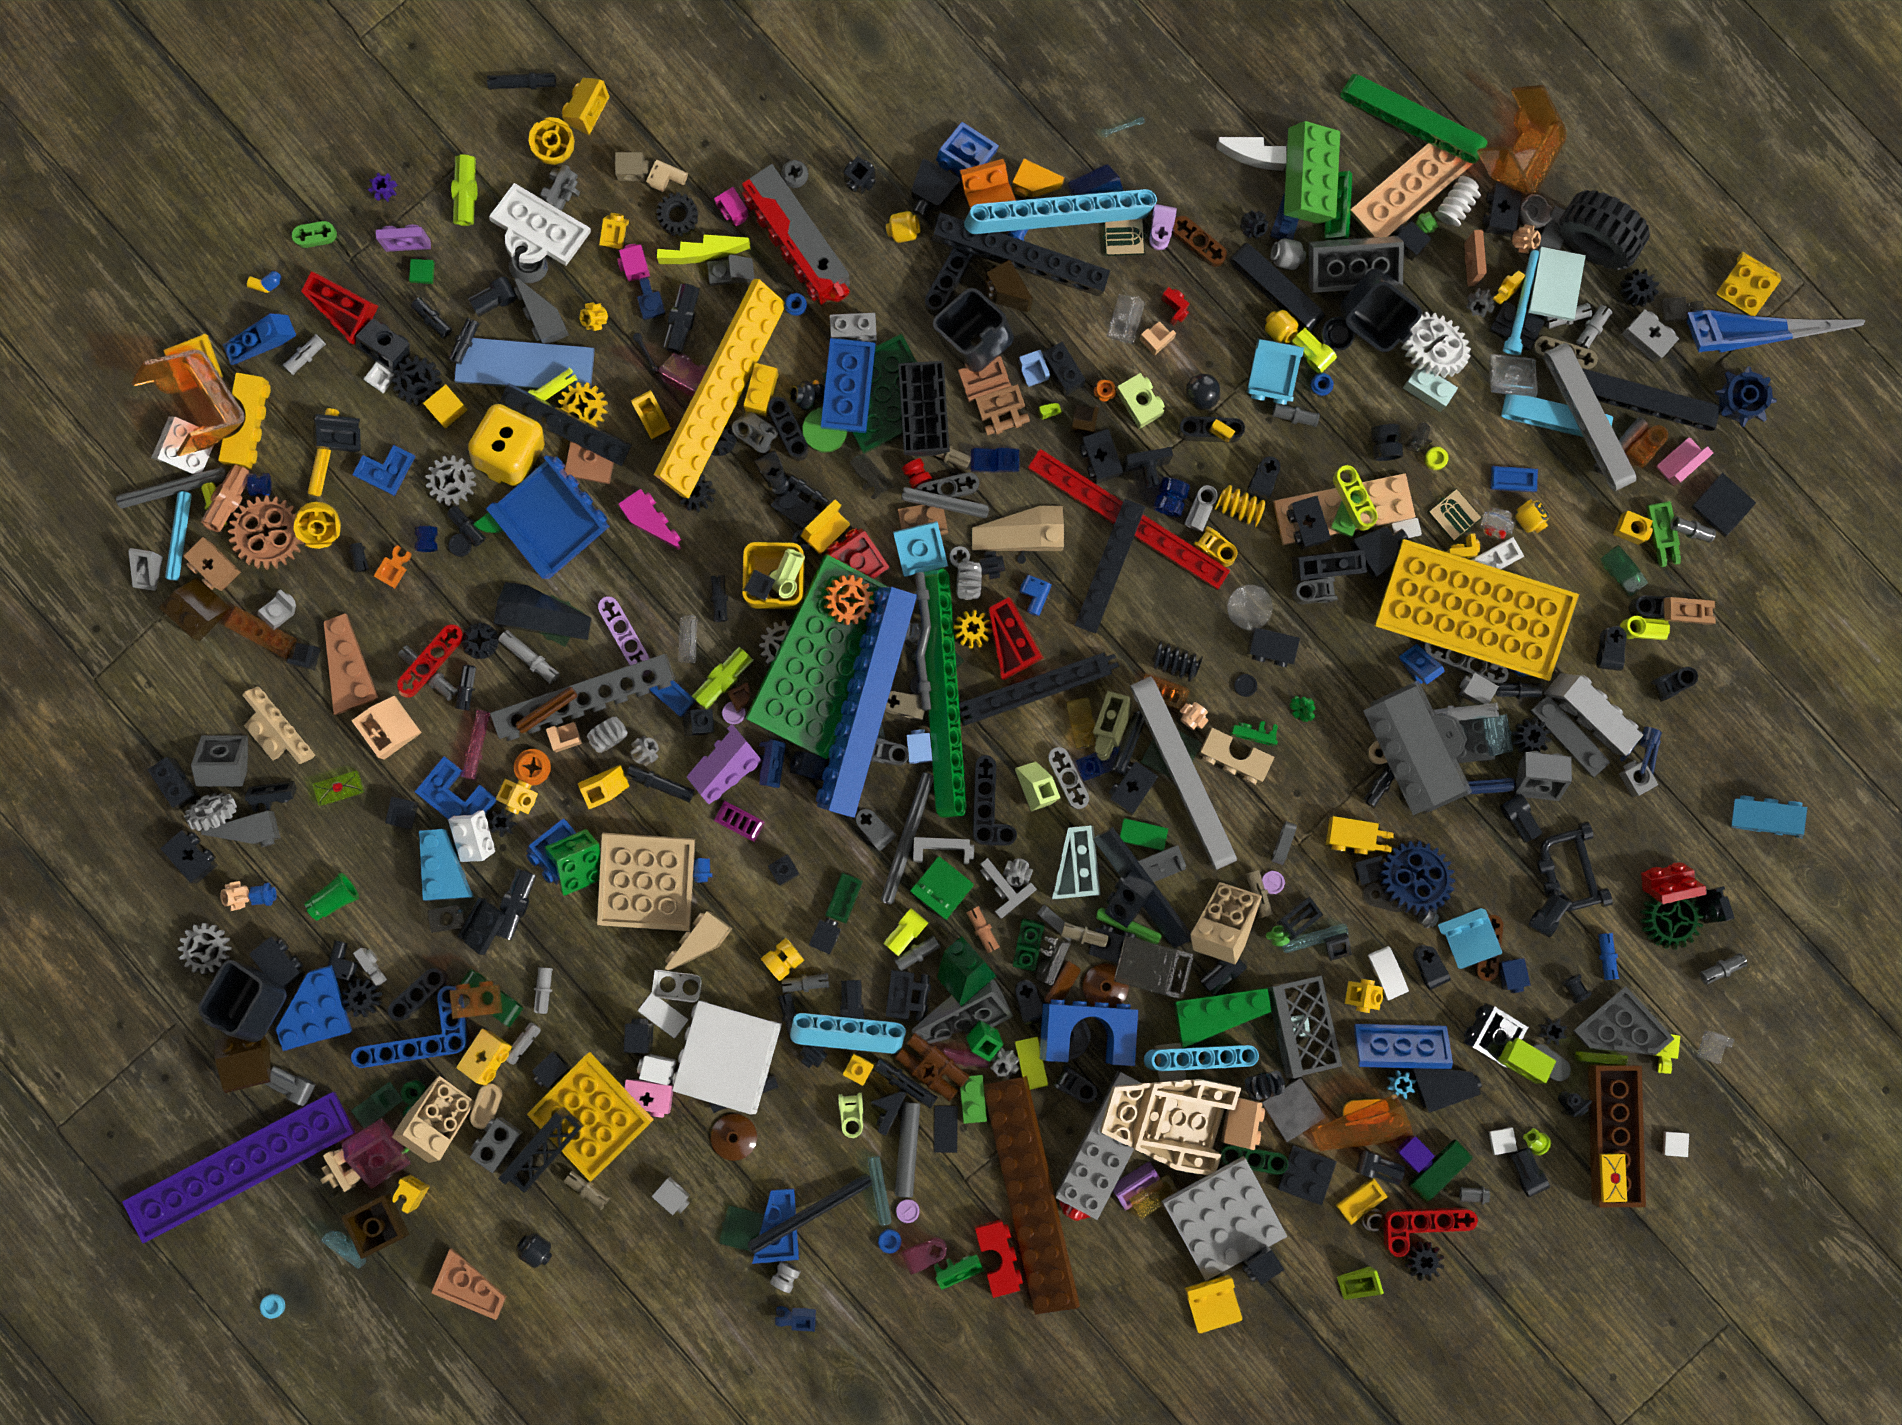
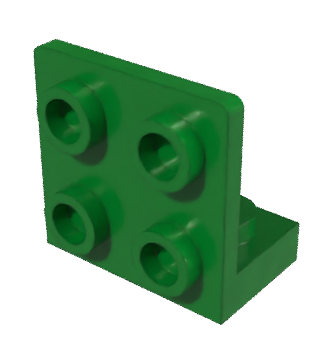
M587 829L545 846L547 856L556 865L561 893L564 896L600 880L601 854L599 843Z
M937 857L910 892L947 920L974 884L944 859Z

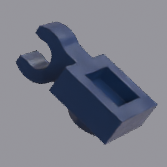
M648 277L639 279L644 295L637 298L643 319L647 320L665 315L660 292H652Z
M777 1307L776 1315L783 1317H775L776 1326H792V1330L815 1332L816 1309L793 1308L792 1312H790L786 1307Z

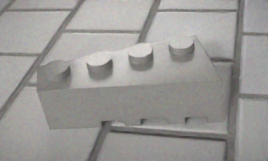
M1560 673L1543 694L1561 702L1559 707L1562 710L1578 716L1577 722L1588 730L1593 729V736L1612 752L1626 756L1643 736L1637 730L1639 728L1638 725L1632 720L1626 719L1622 715L1623 711L1618 706L1611 705L1606 700L1608 698L1606 694L1595 689L1588 677L1583 674Z

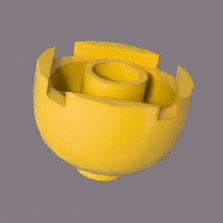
M545 118L540 123L534 124L529 132L528 141L531 151L537 159L546 164L556 165L563 163L574 151L575 140L573 132L568 124L559 118Z
M311 502L299 509L295 516L293 529L297 539L304 542L306 546L320 549L330 546L339 537L341 522L338 513L332 506L323 502Z

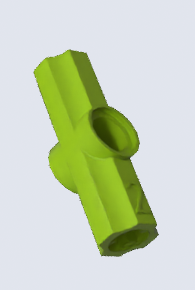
M455 156V180H452L451 185L452 199L454 200L453 222L461 226L474 224V201L477 200L478 194L477 182L475 180L476 159L474 156Z
M738 647L723 664H719L709 674L708 680L692 697L704 709H708L722 693L725 694L737 682L738 677L753 662V659Z

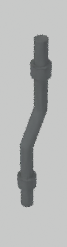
M924 572L915 573L917 585L915 594L917 595L916 601H919L922 628L915 658L919 681L917 683V691L920 693L922 711L931 710L929 695L931 685L927 680L925 651L931 629L928 607L930 597L929 590H926Z

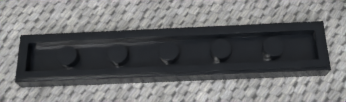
M1112 827L1097 835L1093 840L1121 877L1126 878L1132 871L1154 886L1143 907L1172 947L1176 948L1191 941V932L1115 829Z

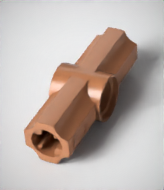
M236 464L232 465L223 483L215 489L211 496L212 503L201 521L204 527L215 532L222 530L230 513L236 510L242 500L241 493L251 477L249 470Z

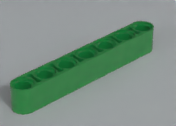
M1358 74L1350 76L1340 93V96L1346 102L1468 163L1475 164L1488 144L1483 136Z

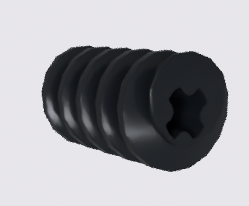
M1159 641L1152 662H1154L1155 670L1161 664L1162 672L1165 673L1168 668H1171L1172 676L1179 671L1180 679L1185 674H1188V682H1191L1197 675L1203 656L1196 661V653H1193L1188 658L1187 650H1184L1179 655V647H1175L1171 652L1170 644L1162 648V641Z

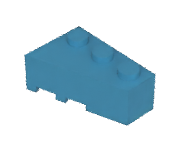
M1740 796V799H1735L1732 828L1756 832H1771L1775 835H1795V838L1803 839L1807 807H1802L1803 803L1788 801V805L1778 804L1779 800L1764 798V802L1754 801L1755 797Z
M448 830L419 831L423 900L432 901L474 897L466 880L464 870H462L458 860V855Z

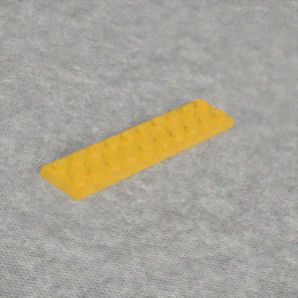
M760 279L752 280L654 473L658 479L684 498L690 497L753 372L755 363L758 362L785 308V302Z

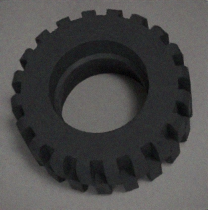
M1584 190L1577 193L1558 221V232L1560 237L1565 240L1567 246L1573 248V251L1586 255V260L1589 259L1594 264L1602 265L1608 269L1623 270L1632 266L1650 238L1649 226L1646 224V220L1640 216L1639 212L1633 210L1627 203L1621 202L1617 197H1611L1607 193H1599L1596 190Z

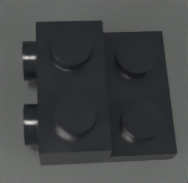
M1485 1003L1476 1010V1020L1473 1026H1469L1465 1030V1040L1463 1043L1507 1068V1066L1498 1062L1499 1057L1508 1041L1513 1042L1515 1038L1522 1040L1528 1027L1497 1007Z

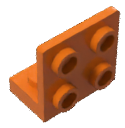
M1004 159L960 170L964 193L970 209L976 204L1016 201L1008 181Z

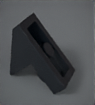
M902 1090L871 1101V1103L887 1110L886 1114L881 1112L876 1125L879 1126V1133L887 1135L904 1100L905 1091Z

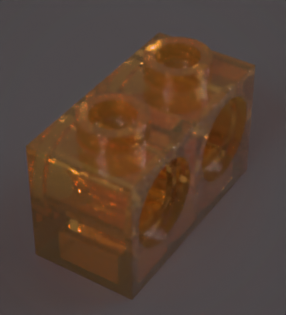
M493 981L479 982V987L470 988V984L456 985V990L450 991L452 1019L502 1013L500 985H494ZM486 991L491 992L494 996L493 1002L489 1005L482 1001V995ZM462 994H466L470 998V1004L465 1008L460 1006L458 1001Z

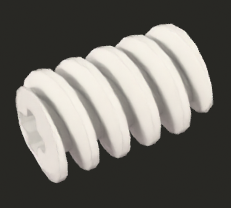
M1460 176L1458 183H1455L1453 190L1448 193V197L1444 199L1443 204L1434 213L1436 217L1448 225L1459 227L1461 222L1458 219L1464 220L1466 215L1463 212L1469 213L1471 208L1468 205L1474 206L1476 201L1473 198L1479 199L1481 196L1478 191V184L1469 177Z

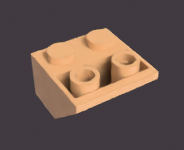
M395 696L368 708L352 720L378 758L384 760L422 733Z
M1238 1097L1235 1110L1226 1109L1221 1142L1255 1150V1145H1259L1261 1139V1131H1258L1259 1121L1263 1122L1265 1108H1262V1103Z

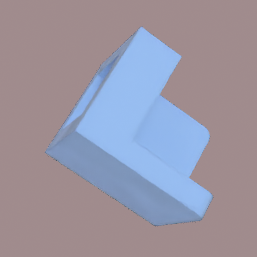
M1041 350L1019 357L1018 363L1028 387L1049 380L1050 374Z

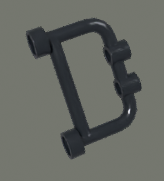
M1588 821L1579 823L1578 829L1552 835L1542 842L1540 847L1542 860L1537 861V867L1540 874L1546 873L1548 882L1543 883V888L1547 896H1550L1554 890L1561 892L1549 849L1554 844L1574 839L1590 897L1572 901L1566 911H1574L1601 904L1602 907L1613 905L1609 889L1603 888L1598 890L1584 843V841L1593 839V830Z

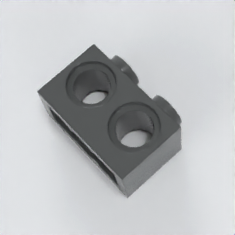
M498 1117L496 1120L491 1119L484 1129L487 1133L483 1139L478 1138L470 1149L473 1151L470 1158L491 1173L498 1170L523 1134L521 1130L502 1117ZM499 1127L504 1128L507 1132L505 1140H500L496 1136V1131ZM485 1147L492 1149V1159H486L483 1156V1149Z

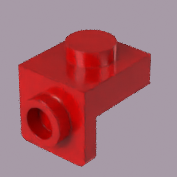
M1168 287L1163 293L1161 300L1177 312L1170 322L1172 325H1175L1177 321L1182 323L1189 314L1187 309L1190 303L1184 299V295L1179 290H1172Z

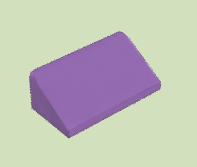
M1147 1162L1117 1181L1113 1191L1126 1211L1162 1188L1164 1184L1151 1163Z

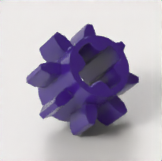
M377 173V177L369 179L372 187L368 190L371 194H375L374 198L377 201L382 198L389 202V198L392 195H397L393 188L398 185L395 181H391V176L388 173L385 177Z

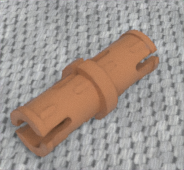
M978 906L973 909L977 918L972 910L966 912L976 930L974 932L975 935L979 936L988 954L993 951L989 942L994 950L1000 946L990 930L992 928L991 925L987 924Z

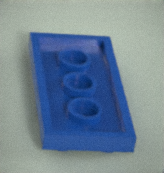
M830 338L821 429L866 433L875 343Z
M1355 1024L1354 1026L1359 1067L1452 1069L1453 1060L1447 1026Z

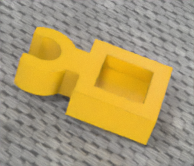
M1517 271L1513 276L1508 275L1502 282L1501 287L1498 289L1499 293L1493 300L1499 304L1508 300L1517 292L1526 275L1520 271Z

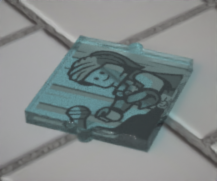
M1507 714L1483 719L1489 755L1495 756L1513 751Z

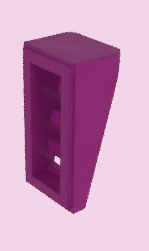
M724 801L714 820L755 842L765 824L763 820ZM730 808L732 811L725 822L722 819L727 809ZM737 812L740 815L733 826L730 823ZM745 816L748 819L743 829L740 830L738 827ZM751 822H756L751 833H746Z

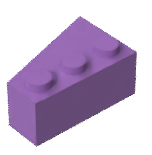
M733 724L727 728L730 732L722 741H716L714 744L716 748L709 757L704 756L687 776L688 780L708 804L719 799L726 790L736 785L742 777L753 771L762 762L761 758Z

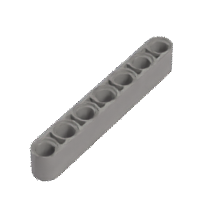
M1563 343L1545 352L1546 364L1609 487L1613 491H1617L1636 482V474L1569 344Z

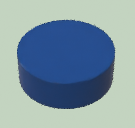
M886 1229L879 1235L878 1245L883 1252L894 1253L901 1246V1236L893 1229Z

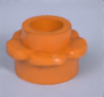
M1100 380L1097 382L1094 394L1096 397H1099L1100 401L1106 402L1115 397V384L1112 381Z

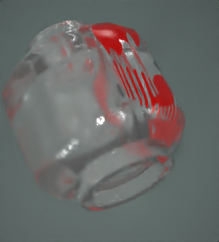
M1491 507L1489 511L1484 512L1480 528L1483 529V533L1486 536L1504 539L1507 533L1512 534L1515 521L1511 520L1512 514L1510 511Z

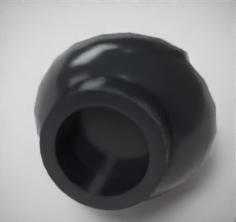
M814 380L813 384L809 381H802L798 385L791 387L789 392L791 403H796L803 410L812 409L815 406V398H822L824 396L825 386L819 383L818 380Z

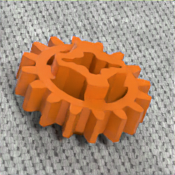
M849 575L847 579L845 576H840V582L832 580L834 587L826 588L830 594L824 596V599L829 600V603L824 607L831 608L828 615L830 617L836 615V622L843 620L844 625H849L851 620L853 624H858V618L865 620L866 616L864 613L872 612L868 605L874 604V601L869 600V596H872L874 593L867 592L868 583L861 584L863 578L859 577L855 580L854 575ZM844 586L843 591L837 594L838 590ZM857 588L861 592L862 597L858 594ZM849 597L857 600V602L849 603L841 600V598ZM836 603L840 606L841 612L838 610ZM861 605V608L855 613V609Z

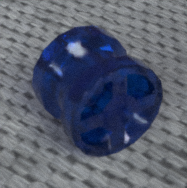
M249 473L247 487L250 496H256L257 494L269 496L271 494L272 481L269 473H263L262 475Z

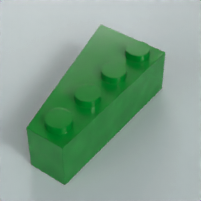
M1267 988L1173 1001L1179 1043H1181L1182 1048L1271 1012Z

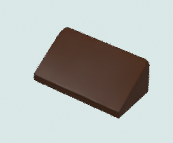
M1066 961L1046 994L1044 1001L1050 1004L1051 999L1064 1000L1081 969L1073 963Z

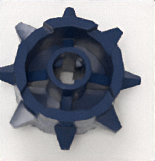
M1747 366L1745 372L1738 376L1729 371L1726 372L1727 383L1721 390L1715 391V394L1719 396L1721 415L1739 421L1741 427H1745L1747 421L1753 418L1765 422L1767 420L1765 409L1771 403L1777 402V399L1772 396L1771 386H1768L1771 380L1770 377L1762 378L1761 374L1752 372L1750 366Z

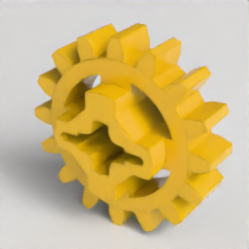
M577 382L575 389L569 385L570 392H562L565 399L558 400V403L563 405V408L560 409L570 414H578L580 419L598 427L596 423L598 420L600 422L605 421L601 415L608 414V411L603 409V406L608 405V402L601 400L605 395L603 392L597 394L598 387L594 386L590 389V383L586 382L584 387H582L581 383ZM585 392L592 394L596 400H588ZM575 395V400L572 404H569L571 398ZM582 400L585 404L588 405V407L584 409V414L583 411L578 409V407L582 405ZM594 410H597L595 416L591 419V414Z

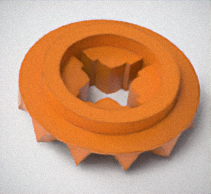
M537 749L523 751L518 755L514 763V772L518 780L530 785L541 784L547 780L551 771L549 758L545 753ZM535 758V764L542 768V770H535L531 777L530 770L523 766L531 765Z

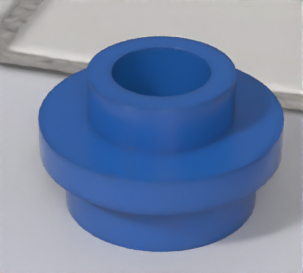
M798 293L788 295L785 299V310L793 316L801 315L807 307L806 299ZM793 302L800 304L798 308H793L791 305Z
M1325 373L1315 375L1311 381L1312 391L1319 396L1328 395L1334 386L1332 378ZM1318 382H1324L1326 387L1320 388Z

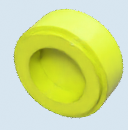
M1433 447L1425 454V464L1431 470H1440L1447 464L1448 454L1441 447Z

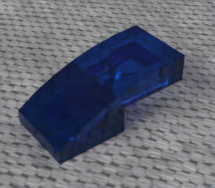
M973 448L971 449V472H1019V449Z

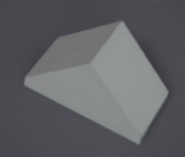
M130 548L129 559L133 587L155 591L163 557L152 551Z

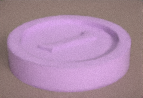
M729 702L724 706L722 715L727 723L739 724L745 718V709L736 713L732 703Z
M1270 871L1262 877L1265 890L1268 889L1269 894L1279 893L1284 888L1285 881L1279 872Z
M911 1199L902 1200L896 1209L897 1217L904 1223L914 1222L919 1216L918 1204Z

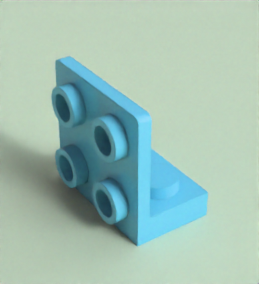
M1482 908L1438 924L1440 932L1447 937L1457 966L1460 969L1502 954L1488 914Z

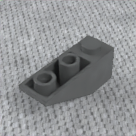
M515 279L517 287L514 290L519 301L523 299L526 307L523 308L527 320L532 319L535 325L531 329L536 340L541 339L543 344H550L569 336L558 310L520 279Z

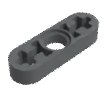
M964 473L922 483L916 490L922 491V489H926L927 492L934 491L933 486L937 485L938 495L958 498L974 494L979 488V479L974 473ZM967 478L975 481L972 489H968V486L960 487L962 492H957L956 480H959V485L966 483ZM944 483L953 485L954 491L950 495H945L941 492V486Z

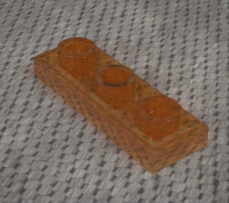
M235 606L225 624V627L285 659L297 641L296 638L277 628L273 630L266 622ZM262 629L263 633L260 636H258V630Z

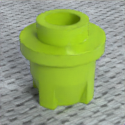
M1534 1128L1523 1136V1139L1526 1140L1528 1147L1534 1155H1543L1550 1148V1138Z

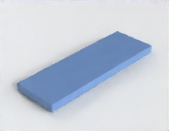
M473 338V345L468 348L462 364L459 365L456 362L454 380L456 383L506 387L510 383L518 388L539 389L570 367L573 373L566 378L568 379L574 374L578 378L570 386L575 389L577 382H580L582 387L588 382L591 389L595 349ZM568 386L560 390L563 392H570Z

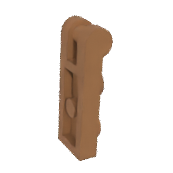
M1675 597L1664 598L1665 621L1698 623L1702 625L1716 624V619L1713 616L1715 601Z

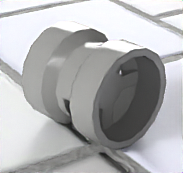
M780 1261L777 1267L778 1272L772 1277L770 1284L784 1292L790 1293L793 1288V1281L798 1278L801 1271L786 1262Z

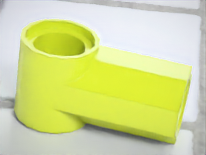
M1306 328L1299 332L1291 341L1293 345L1304 348L1303 355L1307 358L1308 364L1319 374L1337 358L1335 352L1328 345L1321 344Z
M1633 616L1622 621L1620 627L1626 632V639L1667 640L1670 633V625L1665 620ZM1630 623L1635 624L1636 632L1630 629Z
M912 908L900 920L898 927L884 942L898 956L928 924Z

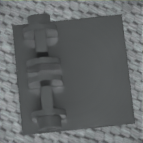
M1490 717L1460 720L1459 723L1467 740L1462 754L1456 757L1458 763L1495 759V754L1490 755L1487 741L1489 736H1486L1490 731V736H1492ZM1486 719H1487V722H1488V728L1490 729V730H1488V731H1487Z

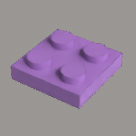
M406 225L405 228L397 229L394 226H385L381 230H376V239L386 252L431 249V240L422 227L418 225Z

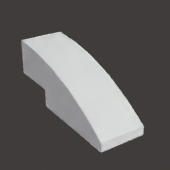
M1219 137L1216 144V149L1225 155L1253 167L1283 171L1286 166V146H1264V137Z

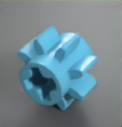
M1395 1070L1396 1076L1387 1077L1391 1082L1386 1089L1394 1091L1393 1097L1397 1098L1400 1093L1403 1099H1407L1408 1092L1415 1093L1414 1089H1412V1084L1416 1080L1408 1078L1409 1072L1406 1071L1401 1076L1400 1071ZM1400 1080L1405 1081L1406 1083L1402 1086V1089L1397 1088V1084L1400 1083Z

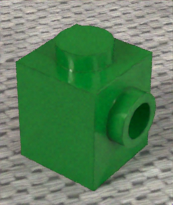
M981 1020L966 1037L971 1052L989 1062L1003 1046L998 1030Z

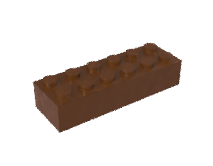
M1634 1064L1588 1065L1589 1100L1592 1101L1589 1104L1592 1205L1597 1207H1646L1642 1066ZM1599 1154H1625L1627 1202H1602Z

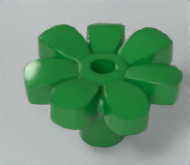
M1295 696L1291 699L1290 708L1295 710L1292 713L1295 719L1300 717L1301 721L1308 722L1315 718L1313 713L1315 706L1311 698L1302 697L1300 699L1298 696Z

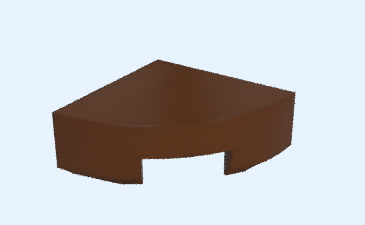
M748 683L727 691V696L736 713L742 711L749 701L750 690Z

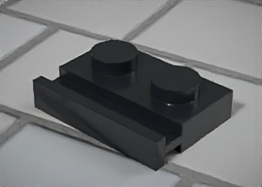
M1504 301L1489 331L1508 341V337H1511L1518 307ZM1528 312L1525 314L1520 335L1521 343L1523 344L1522 348L1527 351L1532 348L1545 322Z
M315 414L313 416L314 448L347 452H359L361 450L360 418Z
M1724 886L1706 889V895L1699 896L1700 901L1697 903L1701 906V909L1698 912L1703 914L1704 924L1723 922L1735 918L1728 896L1724 897L1722 891L1725 890Z
M479 897L457 937L463 939L464 943L479 955H485L506 915L493 904L488 903L487 899Z

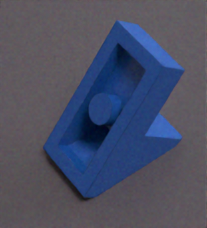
M1417 644L1399 656L1405 668L1415 681L1419 680L1420 684L1424 682L1427 685L1445 672L1443 666Z

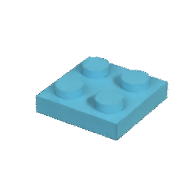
M937 521L893 532L904 577L948 566Z

